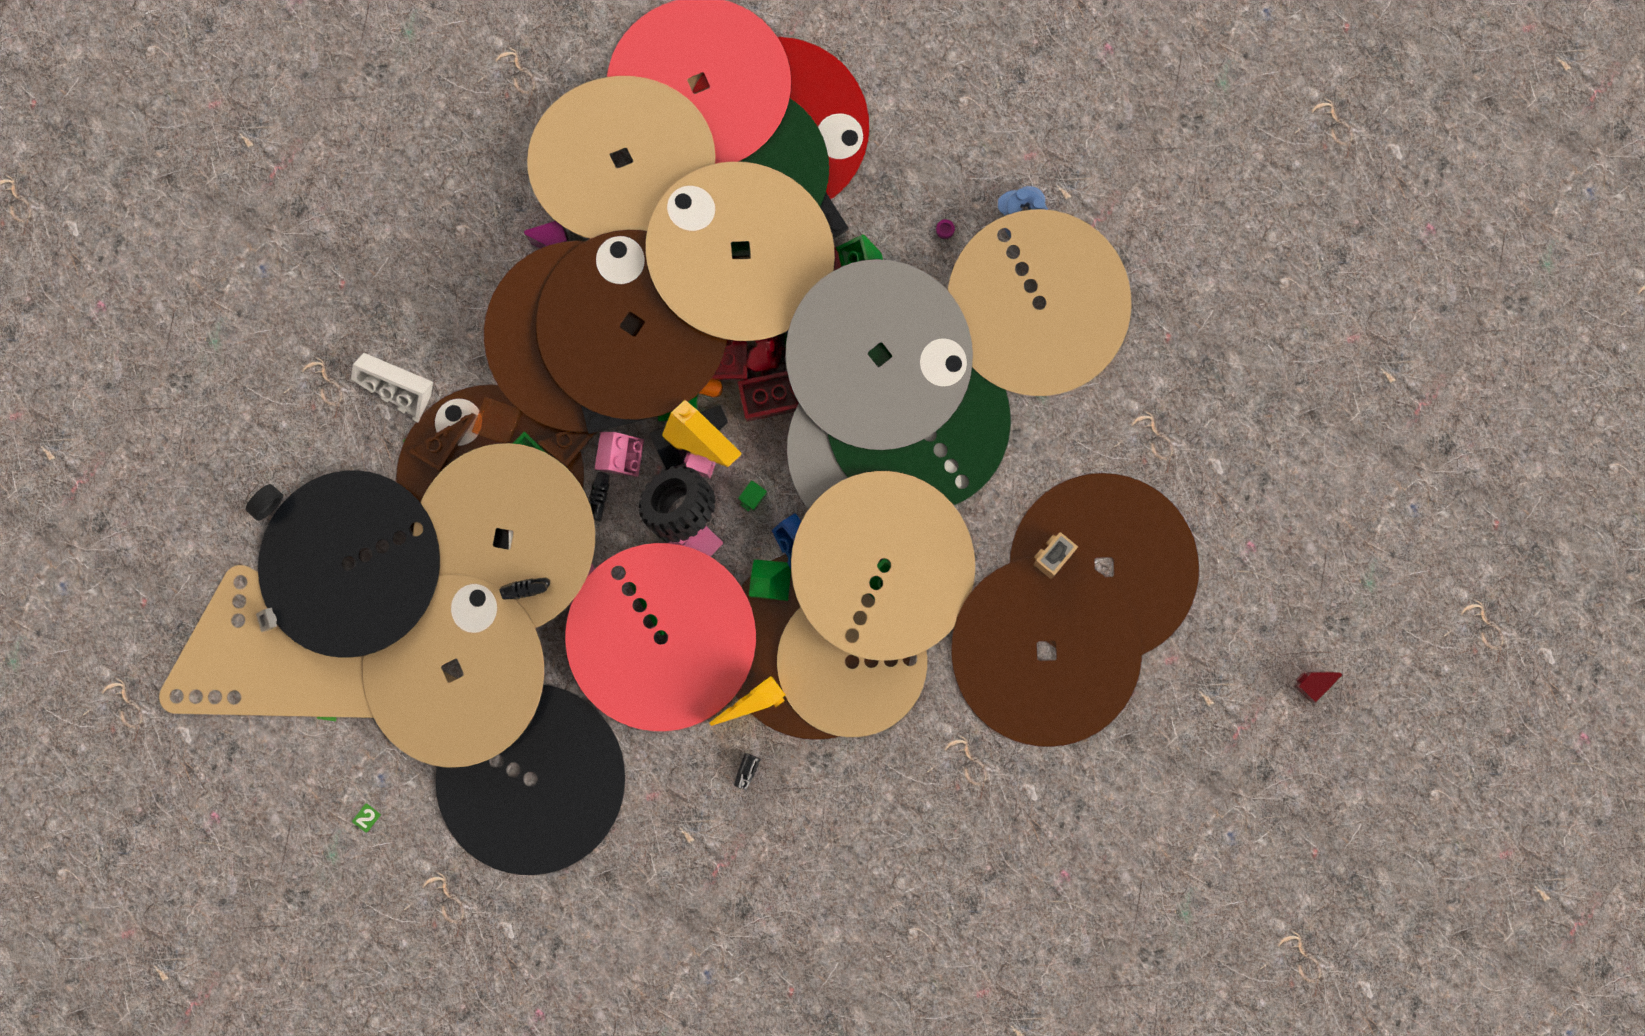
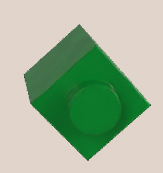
M751 480L738 498L741 502L739 505L748 512L750 509L755 511L768 493Z

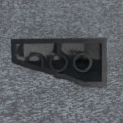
M721 405L700 412L719 431L728 423ZM664 426L649 434L665 468L669 470L670 467L683 464L689 451L677 449L662 436L665 429Z

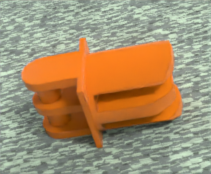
M710 380L698 394L719 397L723 392L722 384L719 380Z

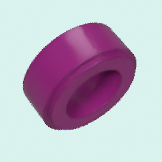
M947 219L939 221L936 226L937 236L941 239H949L953 236L955 231L953 222Z

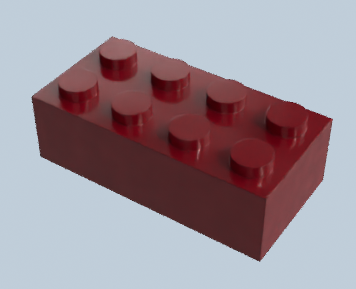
M787 371L738 381L746 422L795 412L799 404L791 387Z

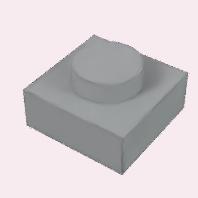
M272 608L264 609L256 614L261 632L269 631L277 626L276 615L273 613Z

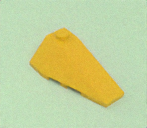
M686 400L671 412L662 436L675 448L684 449L696 456H703L709 461L729 467L742 455L719 430Z
M770 676L751 690L748 695H745L732 707H729L709 722V724L713 726L771 707L772 705L776 708L785 701L783 697L786 695L774 678Z

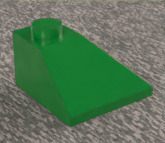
M860 235L836 247L841 267L864 260H883L882 253L865 235Z
M754 559L749 597L788 601L791 569L788 563Z

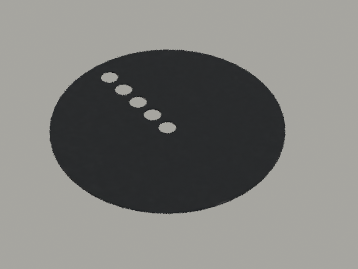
M346 470L322 475L294 491L280 505L271 518L264 533L258 557V577L261 594L267 609L272 608L273 613L276 615V624L302 647L318 654L338 658L360 657L376 653L404 637L418 623L427 610L435 593L440 571V551L437 534L427 511L419 500L394 480L380 474L359 470ZM415 522H419L423 526V532L419 536H413L410 533V526ZM397 531H403L406 534V541L401 545H397L393 541V535ZM381 539H385L389 543V549L385 553H379L376 550V544ZM363 548H369L372 551V558L368 562H363L359 558V552ZM348 556L355 560L354 568L349 571L342 567L343 559Z
M543 685L539 704L527 728L511 746L500 753L504 760L500 768H493L489 760L465 767L437 766L436 795L439 808L449 831L456 841L470 855L485 865L496 870L518 875H540L555 872L571 866L591 853L602 842L615 823L625 790V766L622 751L607 721L584 699L569 691L549 685ZM510 763H517L520 766L521 771L517 777H510L507 774L506 769ZM527 772H534L537 775L538 780L534 786H527L524 783L523 778Z

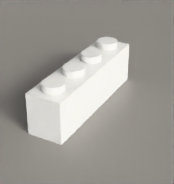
M363 353L352 367L351 379L371 393L375 391L382 397V400L387 403L389 401L398 406L399 411L402 413L407 412L413 416L412 419L419 422L431 397L432 381L366 353Z

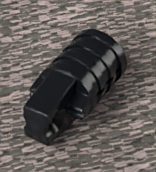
M749 753L744 754L738 768L734 786L747 790L755 776L761 761L760 758Z

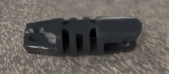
M604 472L597 473L589 497L592 514H594V519L599 522L602 520L604 503L609 491L610 475Z
M545 577L515 581L501 586L499 591L503 600L536 596L547 591L551 580Z

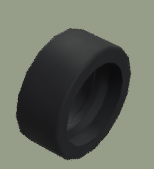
M268 484L252 496L246 505V511L258 521L263 520L278 507L283 499V494L273 485Z

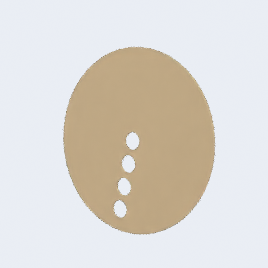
M866 593L862 596L861 603L864 607L870 608L874 605L875 600ZM800 607L791 617L783 631L777 654V670L780 685L788 702L799 716L821 731L842 737H863L876 734L900 721L914 706L923 689L927 673V651L925 650L916 655L917 662L913 666H907L904 664L903 659H898L897 664L893 667H888L884 661H879L876 667L869 668L864 663L865 658L858 657V667L850 669L846 666L845 659L851 654L844 652L823 638L808 621ZM857 611L853 616V621L857 625H863L867 621V616L863 611ZM848 629L845 633V638L849 643H854L858 640L859 633L856 629Z

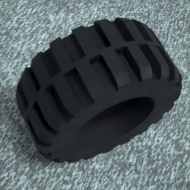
M673 466L669 470L664 469L660 471L661 474L655 475L652 478L653 480L646 484L645 491L641 493L642 499L639 500V515L643 523L660 539L667 542H680V540H688L690 536H696L700 529L703 530L706 527L705 524L712 518L711 513H714L716 500L712 487L693 468ZM686 495L682 504L674 511L668 513L672 504L677 499Z

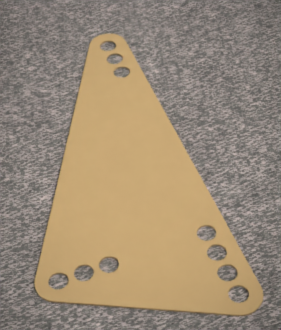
M244 565L234 566L226 572L159 694L161 706L167 712L173 714L374 718L364 691V656L338 658L315 653L294 642L278 625L269 631L261 632L256 614L267 609L261 594L258 572ZM239 575H243L247 579V585L243 589L235 588L233 583L234 579ZM241 594L245 596L246 604L243 608L238 609L234 607L232 601L236 595ZM240 613L245 617V623L242 627L236 628L232 625L231 620L235 614ZM443 671L448 683L457 679ZM175 689L181 690L184 695L183 700L177 704L170 700V693ZM193 690H200L203 694V699L198 704H193L189 700V694ZM213 690H218L222 694V699L218 704H212L208 700V695ZM233 690L241 694V700L236 705L230 704L227 700L229 692Z

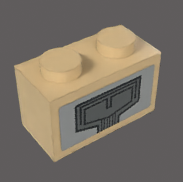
M1061 532L1057 536L1053 534L1046 543L1049 546L1045 551L1040 549L1034 557L1037 560L1033 565L1050 579L1054 577L1078 548L1076 544Z

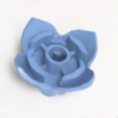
M1033 186L1008 191L998 199V209L1004 216L1022 211L1021 207L1025 206L1028 207V210H1048L1044 194L1040 189ZM1004 228L1007 235L1011 238V232Z

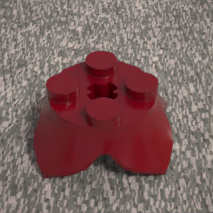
M782 334L762 340H754L757 346L749 352L745 366L753 371H763V375H766L773 368H778L782 358L786 356V348L782 345Z

